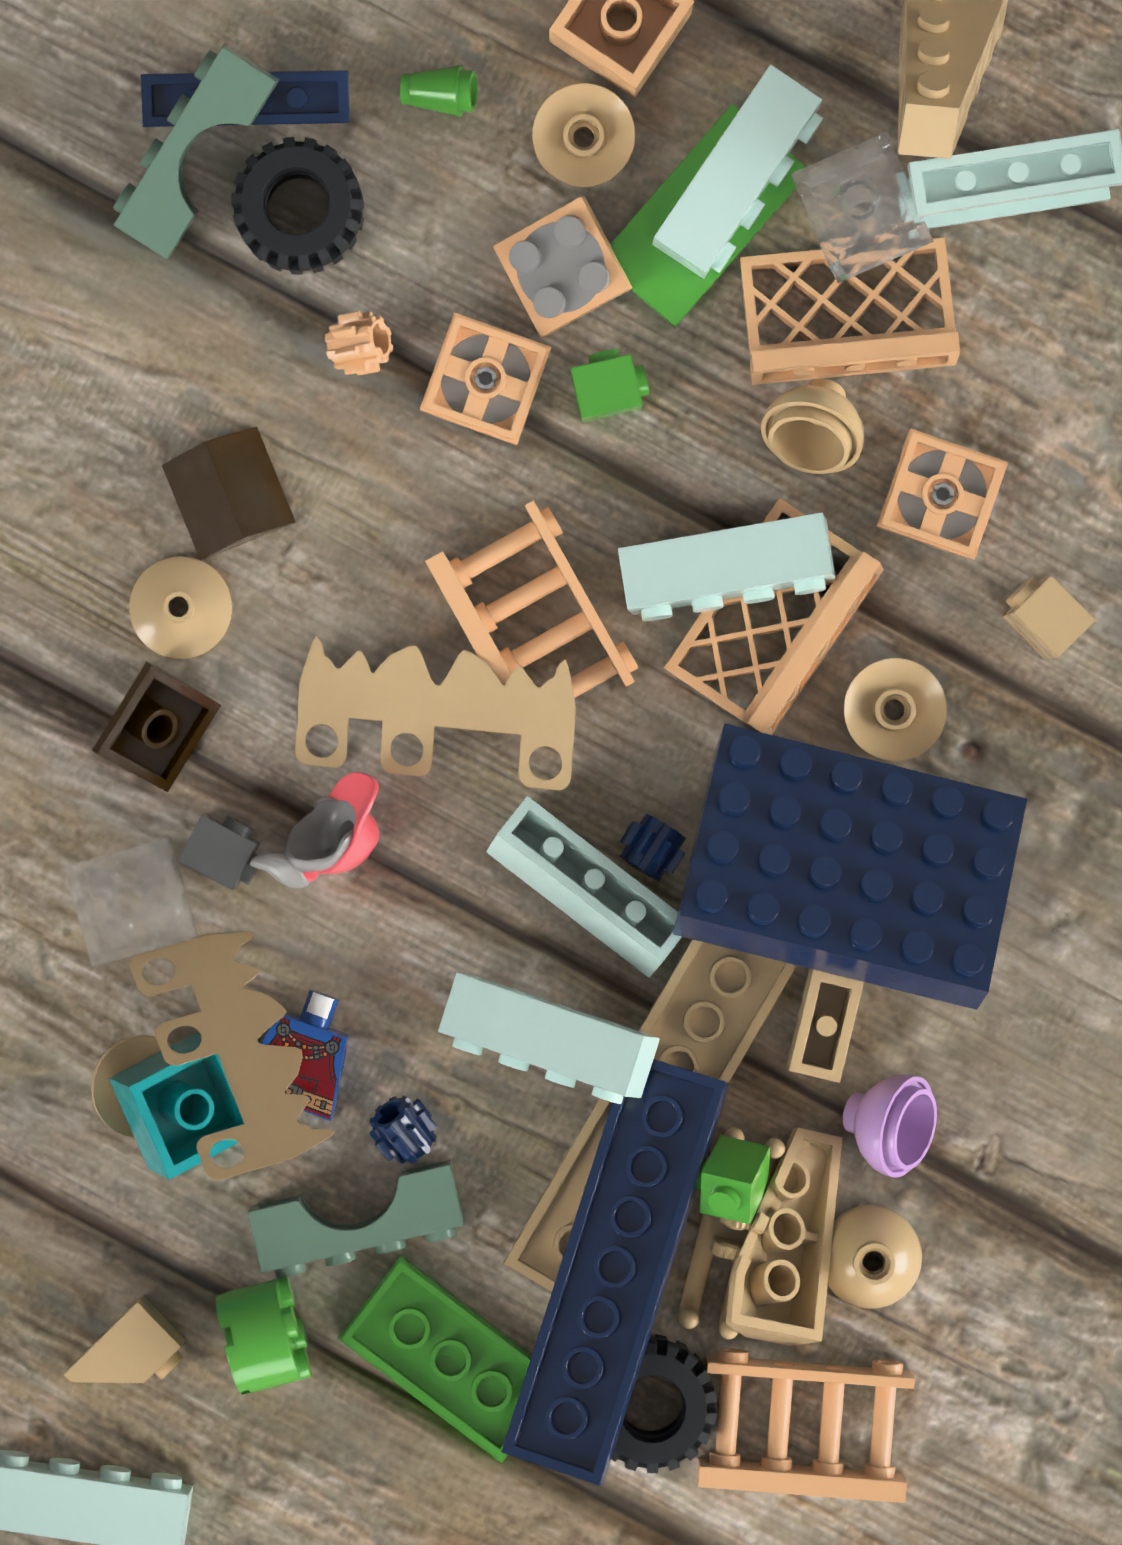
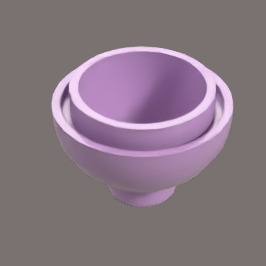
M897 1074L883 1079L868 1090L866 1094L855 1092L848 1099L843 1112L844 1129L847 1132L854 1133L859 1151L868 1164L876 1171L894 1178L905 1175L922 1161L931 1145L937 1122L936 1101L928 1082L922 1077L908 1074Z

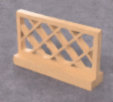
M945 237L740 257L752 385L955 366L957 364L960 344L958 331L955 328ZM935 253L937 271L925 285L902 268L912 255ZM902 256L897 263L889 258ZM876 259L890 270L874 290L851 273L861 260ZM850 261L845 268L838 263ZM825 264L839 275L823 295L800 279L810 265ZM799 266L794 273L786 268ZM774 269L787 281L775 296L769 300L754 288L752 270ZM895 276L918 292L902 313L880 296L881 292ZM844 281L867 297L851 317L828 301ZM937 282L940 297L931 291ZM793 285L816 302L800 322H797L777 306ZM923 298H926L941 310L943 328L922 329L910 320L908 316ZM755 300L764 307L758 316L756 314ZM872 303L895 319L894 323L885 333L871 334L857 323ZM821 308L844 324L834 338L819 339L805 328ZM770 313L793 329L782 343L760 345L758 327ZM901 325L909 330L896 332ZM850 330L858 335L844 337ZM798 335L802 336L805 340H807L793 342Z
M779 498L763 523L780 520L783 515L793 518L805 516V514ZM828 530L831 548L834 547L849 557L840 573L836 575L835 581L825 582V586L830 584L831 586L822 599L820 592L814 593L816 608L809 618L788 622L783 594L795 592L794 588L774 591V596L777 595L782 623L755 629L752 628L748 604L744 603L743 596L723 600V606L741 603L746 630L717 636L714 616L718 610L701 612L664 669L750 726L754 731L772 735L884 571L882 564L866 552H861ZM708 626L711 638L698 640ZM802 627L792 642L790 629ZM784 631L787 651L779 661L759 664L754 637ZM748 638L753 666L724 672L719 644ZM712 645L717 673L695 677L680 667L692 649ZM773 670L763 684L761 672ZM754 673L758 693L745 711L729 700L725 679ZM719 680L721 694L705 683Z

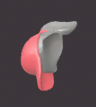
M360 772L350 773L342 777L328 797L319 799L314 810L293 826L288 836L284 853L264 851L251 860L250 865L268 872L280 883L296 889L308 886L320 874H338L354 869L366 860L379 840L378 824L369 813L379 789L378 781L374 777Z

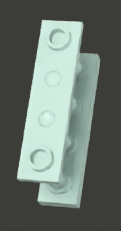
M1116 129L952 155L951 159L934 158L909 162L908 172L910 179L898 181L906 233L1108 201L1111 199L1109 187L1122 185V143L1120 131Z

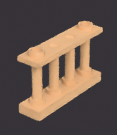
M534 500L526 504L525 510L532 520L531 522L461 561L458 557L448 561L443 551L425 561L476 654L490 665L502 685L506 684L512 671L517 666L524 668L590 630L594 631L607 657L571 676L574 698L617 674L625 688L635 683L630 673L638 669V666L624 641L615 646L555 539V537L563 532L548 506L539 511ZM539 540H543L557 565L555 568L485 606L484 602L473 606L464 588L473 584L471 578ZM566 584L568 585L582 612L510 651L509 647L501 651L497 649L489 633L498 629L496 626L498 622Z
M719 1348L717 1356L706 1355L705 1367L707 1373L721 1374L716 1447L715 1451L710 1452V1458L698 1457L696 1476L698 1487L899 1503L906 1502L907 1481L903 1473L895 1472V1466L890 1464L896 1388L914 1389L915 1385L914 1376L911 1371L903 1370V1363L891 1360H873L872 1368L752 1359L748 1358L749 1351L735 1348ZM742 1376L773 1378L767 1455L761 1456V1462L741 1461V1454L736 1453ZM793 1380L824 1382L819 1454L817 1459H813L812 1466L793 1465L792 1458L787 1456ZM845 1384L875 1386L870 1462L864 1463V1470L843 1468L844 1462L839 1461Z

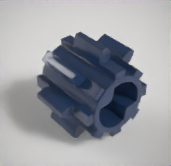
M645 814L640 824L632 821L620 842L626 845L619 857L646 875L660 881L666 871L672 874L675 872L686 852L680 849L686 837L657 818Z
M403 1095L402 1098L394 1096L384 1105H380L375 1110L374 1117L370 1118V1125L373 1127V1130L369 1134L374 1139L375 1146L387 1161L395 1158L400 1164L405 1162L412 1164L417 1162L418 1158L424 1154L427 1155L432 1150L430 1148L432 1143L436 1142L437 1136L434 1130L437 1128V1125L432 1120V1115L419 1099L411 1102L407 1096Z

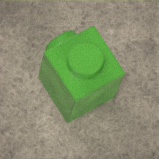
M610 349L588 356L590 364L570 368L582 423L642 410L643 403L641 397L650 395L644 365L634 367L632 355L620 357L619 349Z
M720 1135L708 1160H705L697 1180L696 1190L701 1191L700 1213L750 1225L768 1188L770 1146Z

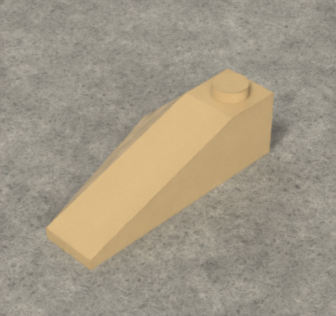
M798 1127L794 1128L785 1146V1152L780 1157L731 1271L726 1324L746 1338L791 1347L822 1341L843 1137Z

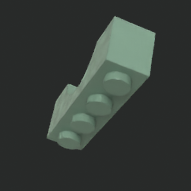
M227 45L222 47L218 54L212 50L208 51L194 74V77L201 80L198 88L191 99L184 94L179 98L167 118V121L173 124L174 127L165 142L163 143L158 139L153 141L140 162V165L147 169L137 187L128 183L113 207L115 211L120 213L114 223L115 227L166 259L173 254L199 212L186 191L183 179L184 160L190 145L200 133L212 126L220 124L250 126L253 124L280 80Z
M451 1160L401 1171L397 1191L392 1202L378 1216L363 1223L340 1224L327 1220L317 1214L302 1195L252 1206L247 1212L261 1273L274 1270L276 1278L305 1272V1263L324 1258L326 1266L347 1263L356 1259L355 1251L375 1247L376 1254L401 1250L407 1247L405 1239L425 1235L427 1242L445 1240L456 1236L455 1227L464 1226L465 1216Z

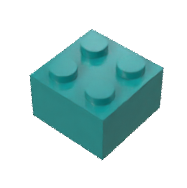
M198 1031L169 1047L177 1053H190L199 1047L201 1035ZM160 1051L109 1078L148 1169L169 1180L202 1163L197 1151V1142L200 1138L244 1124L218 1054L181 1065H170L164 1061ZM225 1139L215 1143L210 1150V1158L239 1142Z

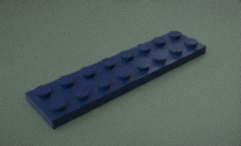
M653 1059L642 1097H623L621 1104L612 1102L504 1441L502 1453L599 1486L604 1484L696 1192L699 1173L706 1160L730 1083Z

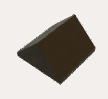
M258 427L205 441L162 465L200 561L296 523Z
M146 661L92 751L168 792L218 712L221 704L158 665Z

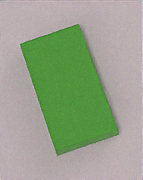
M733 103L610 244L633 287L631 291L673 328L678 326L810 172L792 154L788 153L787 156L794 160L793 165L778 187L769 182L758 199L765 203L764 208L749 230L740 225L729 242L736 246V249L720 273L711 268L703 279L652 245L654 236L739 112V109Z
M400 1255L338 1336V1339L502 1463L508 1454L501 1451L532 1354Z

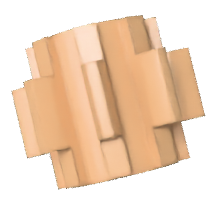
M359 310L339 314V323L331 324L329 326V333L325 334L328 350L326 353L328 359H331L334 363V368L345 370L346 375L354 373L363 375L379 372V363L387 362L389 360V353L393 351L390 337L391 331L385 325L384 319L381 316H373L371 311L361 313Z

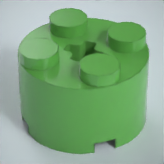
M288 1277L273 1279L216 1295L220 1329H224L227 1343L224 1346L235 1385L242 1395L312 1377L310 1362L305 1349L308 1347L306 1332L301 1317L296 1318L292 1308L295 1306V1299Z

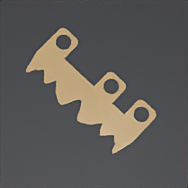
M316 636L311 644L299 682L295 755L297 760L304 765L340 767L347 758L349 718L383 721L380 753L382 768L391 774L424 776L432 768L435 727L521 735L518 770L520 782L530 788L563 790L571 782L576 705L569 666L566 660L558 665L554 678L547 680L542 687H537L523 667L517 666L512 671L506 684L502 685L489 664L474 653L463 650L456 658L445 680L440 685H436L431 679L422 653L416 645L405 647L389 655L377 670L371 673L367 659L362 651H357L341 668L335 667L331 659L325 657L322 642ZM315 725H327L337 735V748L328 757H317L306 746V735ZM402 733L414 734L423 745L421 759L411 766H403L397 763L391 754L392 741ZM539 747H551L561 757V771L553 779H539L530 769V756Z
M255 932L204 935L138 954L129 963L137 989L144 996H155L192 985L201 1012L159 1024L155 1029V1037L164 1061L170 1065H181L214 1054L219 1056L244 1124L203 1136L197 1142V1151L206 1175L213 1180L227 1179L292 1159L330 1138L335 1133L329 1129L312 1130L308 1125L298 1123L297 1119L310 1102V1099L304 1095L285 1094L287 1088L298 1076L303 1059L302 1049L264 1045L258 1042V1038L283 1018L287 1011L280 1003L267 994L243 987L257 976L259 970L258 968L236 962L234 957L240 951V946L250 941ZM155 958H164L171 961L175 966L174 977L169 982L161 985L148 983L142 976V969L148 961ZM190 1026L198 1030L201 1035L199 1047L185 1054L173 1051L169 1047L167 1039L170 1032L175 1028ZM221 1140H235L243 1146L244 1158L238 1165L231 1168H221L211 1161L210 1150L215 1143Z

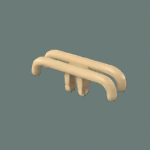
M730 1128L724 1134V1136L745 1140L744 1133L738 1128ZM771 1138L764 1144L770 1146L768 1185L780 1157L785 1152L784 1143L778 1138ZM756 1213L750 1225L702 1214L679 1308L678 1321L683 1328L693 1329L699 1322L700 1307L713 1255L733 1260L732 1271ZM731 1271L718 1326L720 1335L728 1340L735 1338L739 1333L726 1324Z

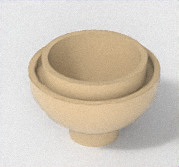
M815 379L810 381L808 385L792 388L779 395L766 410L761 423L762 438L770 451L788 466L806 473L826 474L843 471L851 467L858 460L863 448L864 427L853 404L846 399L845 390L838 383L829 379Z
M877 1205L858 1206L841 1213L834 1219L828 1287L841 1300L859 1308H882L903 1298L917 1281L922 1264L921 1245L913 1227L897 1212ZM876 1251L882 1255L883 1263L877 1270H868L863 1265V1258L867 1253Z

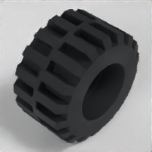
M294 137L283 138L282 144L274 146L272 141L262 146L263 152L255 157L252 153L245 161L246 169L243 173L238 171L234 181L236 191L231 195V205L234 208V215L232 216L235 225L251 252L260 261L263 260L268 263L270 268L280 272L282 269L289 270L294 275H303V271L312 270L313 273L324 271L323 266L331 262L334 265L343 259L342 254L348 248L352 250L357 242L356 235L358 230H362L364 200L357 177L345 158L342 159L337 154V151L327 144L325 147L318 145L316 139L305 137V141L301 142L295 141ZM297 178L313 180L323 187L328 196L329 210L324 221L316 229L305 234L291 235L281 232L273 225L268 214V204L272 194L281 184Z
M655 1334V1338H649L637 1379L643 1376L656 1375L672 1381L681 1393V1412L670 1425L654 1431L636 1428L624 1418L612 1455V1460L614 1462L617 1459L623 1461L625 1468L636 1471L637 1467L647 1469V1473H658V1468L666 1466L671 1471L679 1468V1462L685 1458H688L689 1461L699 1454L698 1448L702 1443L706 1445L710 1439V1430L712 1424L716 1423L717 1400L710 1373H707L702 1359L696 1352L694 1354L691 1353L684 1343L678 1340L674 1343L668 1341L667 1336Z

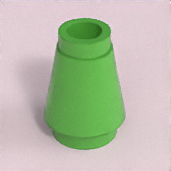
M463 65L414 72L412 74H402L400 100L402 105H412L413 107L462 117L464 112H474L476 109L478 81L475 70H465Z

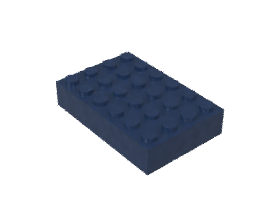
M724 723L716 746L673 935L977 1010L990 988L1027 798Z

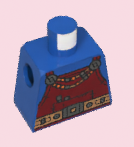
M309 990L301 1016L286 1012L283 1018L269 1028L261 1044L302 1049L303 1059L298 1076L287 1088L285 1094L308 1096L310 1102L303 1111L331 1121L337 1107L349 1035L329 1027L339 1000L327 994Z

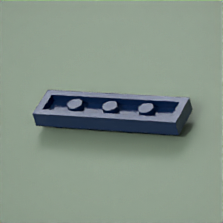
M349 70L268 71L280 80L251 125L350 123ZM195 73L141 74L143 127L174 126L167 121V118L182 94L191 99L198 88L201 80L194 77ZM220 124V125H216V126L238 125V124Z

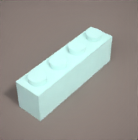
M770 64L654 236L652 245L703 279L711 268L720 273L736 249V246L729 242L740 225L749 230L764 208L765 203L758 199L769 182L778 187L793 165L794 160L787 156L798 139L807 144L822 122L823 117L816 113L822 99Z
M823 512L618 548L627 610L633 615L641 614L642 621L670 618L673 616V608L692 605L693 612L695 613L718 610L724 607L723 600L742 596L745 604L765 602L775 598L774 591L794 588L795 595L817 593L826 590L825 582L836 580L827 520Z
M528 796L497 833L486 853L648 978L662 964L681 939V936L673 935L678 913L675 909Z
M458 972L456 973L438 1032L454 1037L452 1046L476 1055H482L484 1048L500 1053L498 1062L522 1071H528L530 1064L547 1069L545 1079L572 1088L575 1087L576 1080L593 1085L594 1088L591 1095L617 1104L622 1103L623 1097H642L660 1040L658 1037L479 976Z
M0 1450V1530L97 1545H185L194 1485L182 1484L181 1476L169 1473H152L151 1479L131 1476V1469L122 1466L102 1465L100 1471L80 1469V1462L73 1459L55 1457L50 1458L49 1464L29 1461V1454L24 1452Z

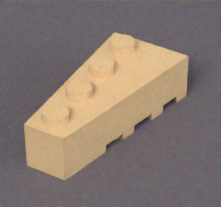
M903 0L899 42L898 154L951 159L966 123L971 103L975 101L984 71H987L992 59L995 44H998L1001 37L1008 0Z

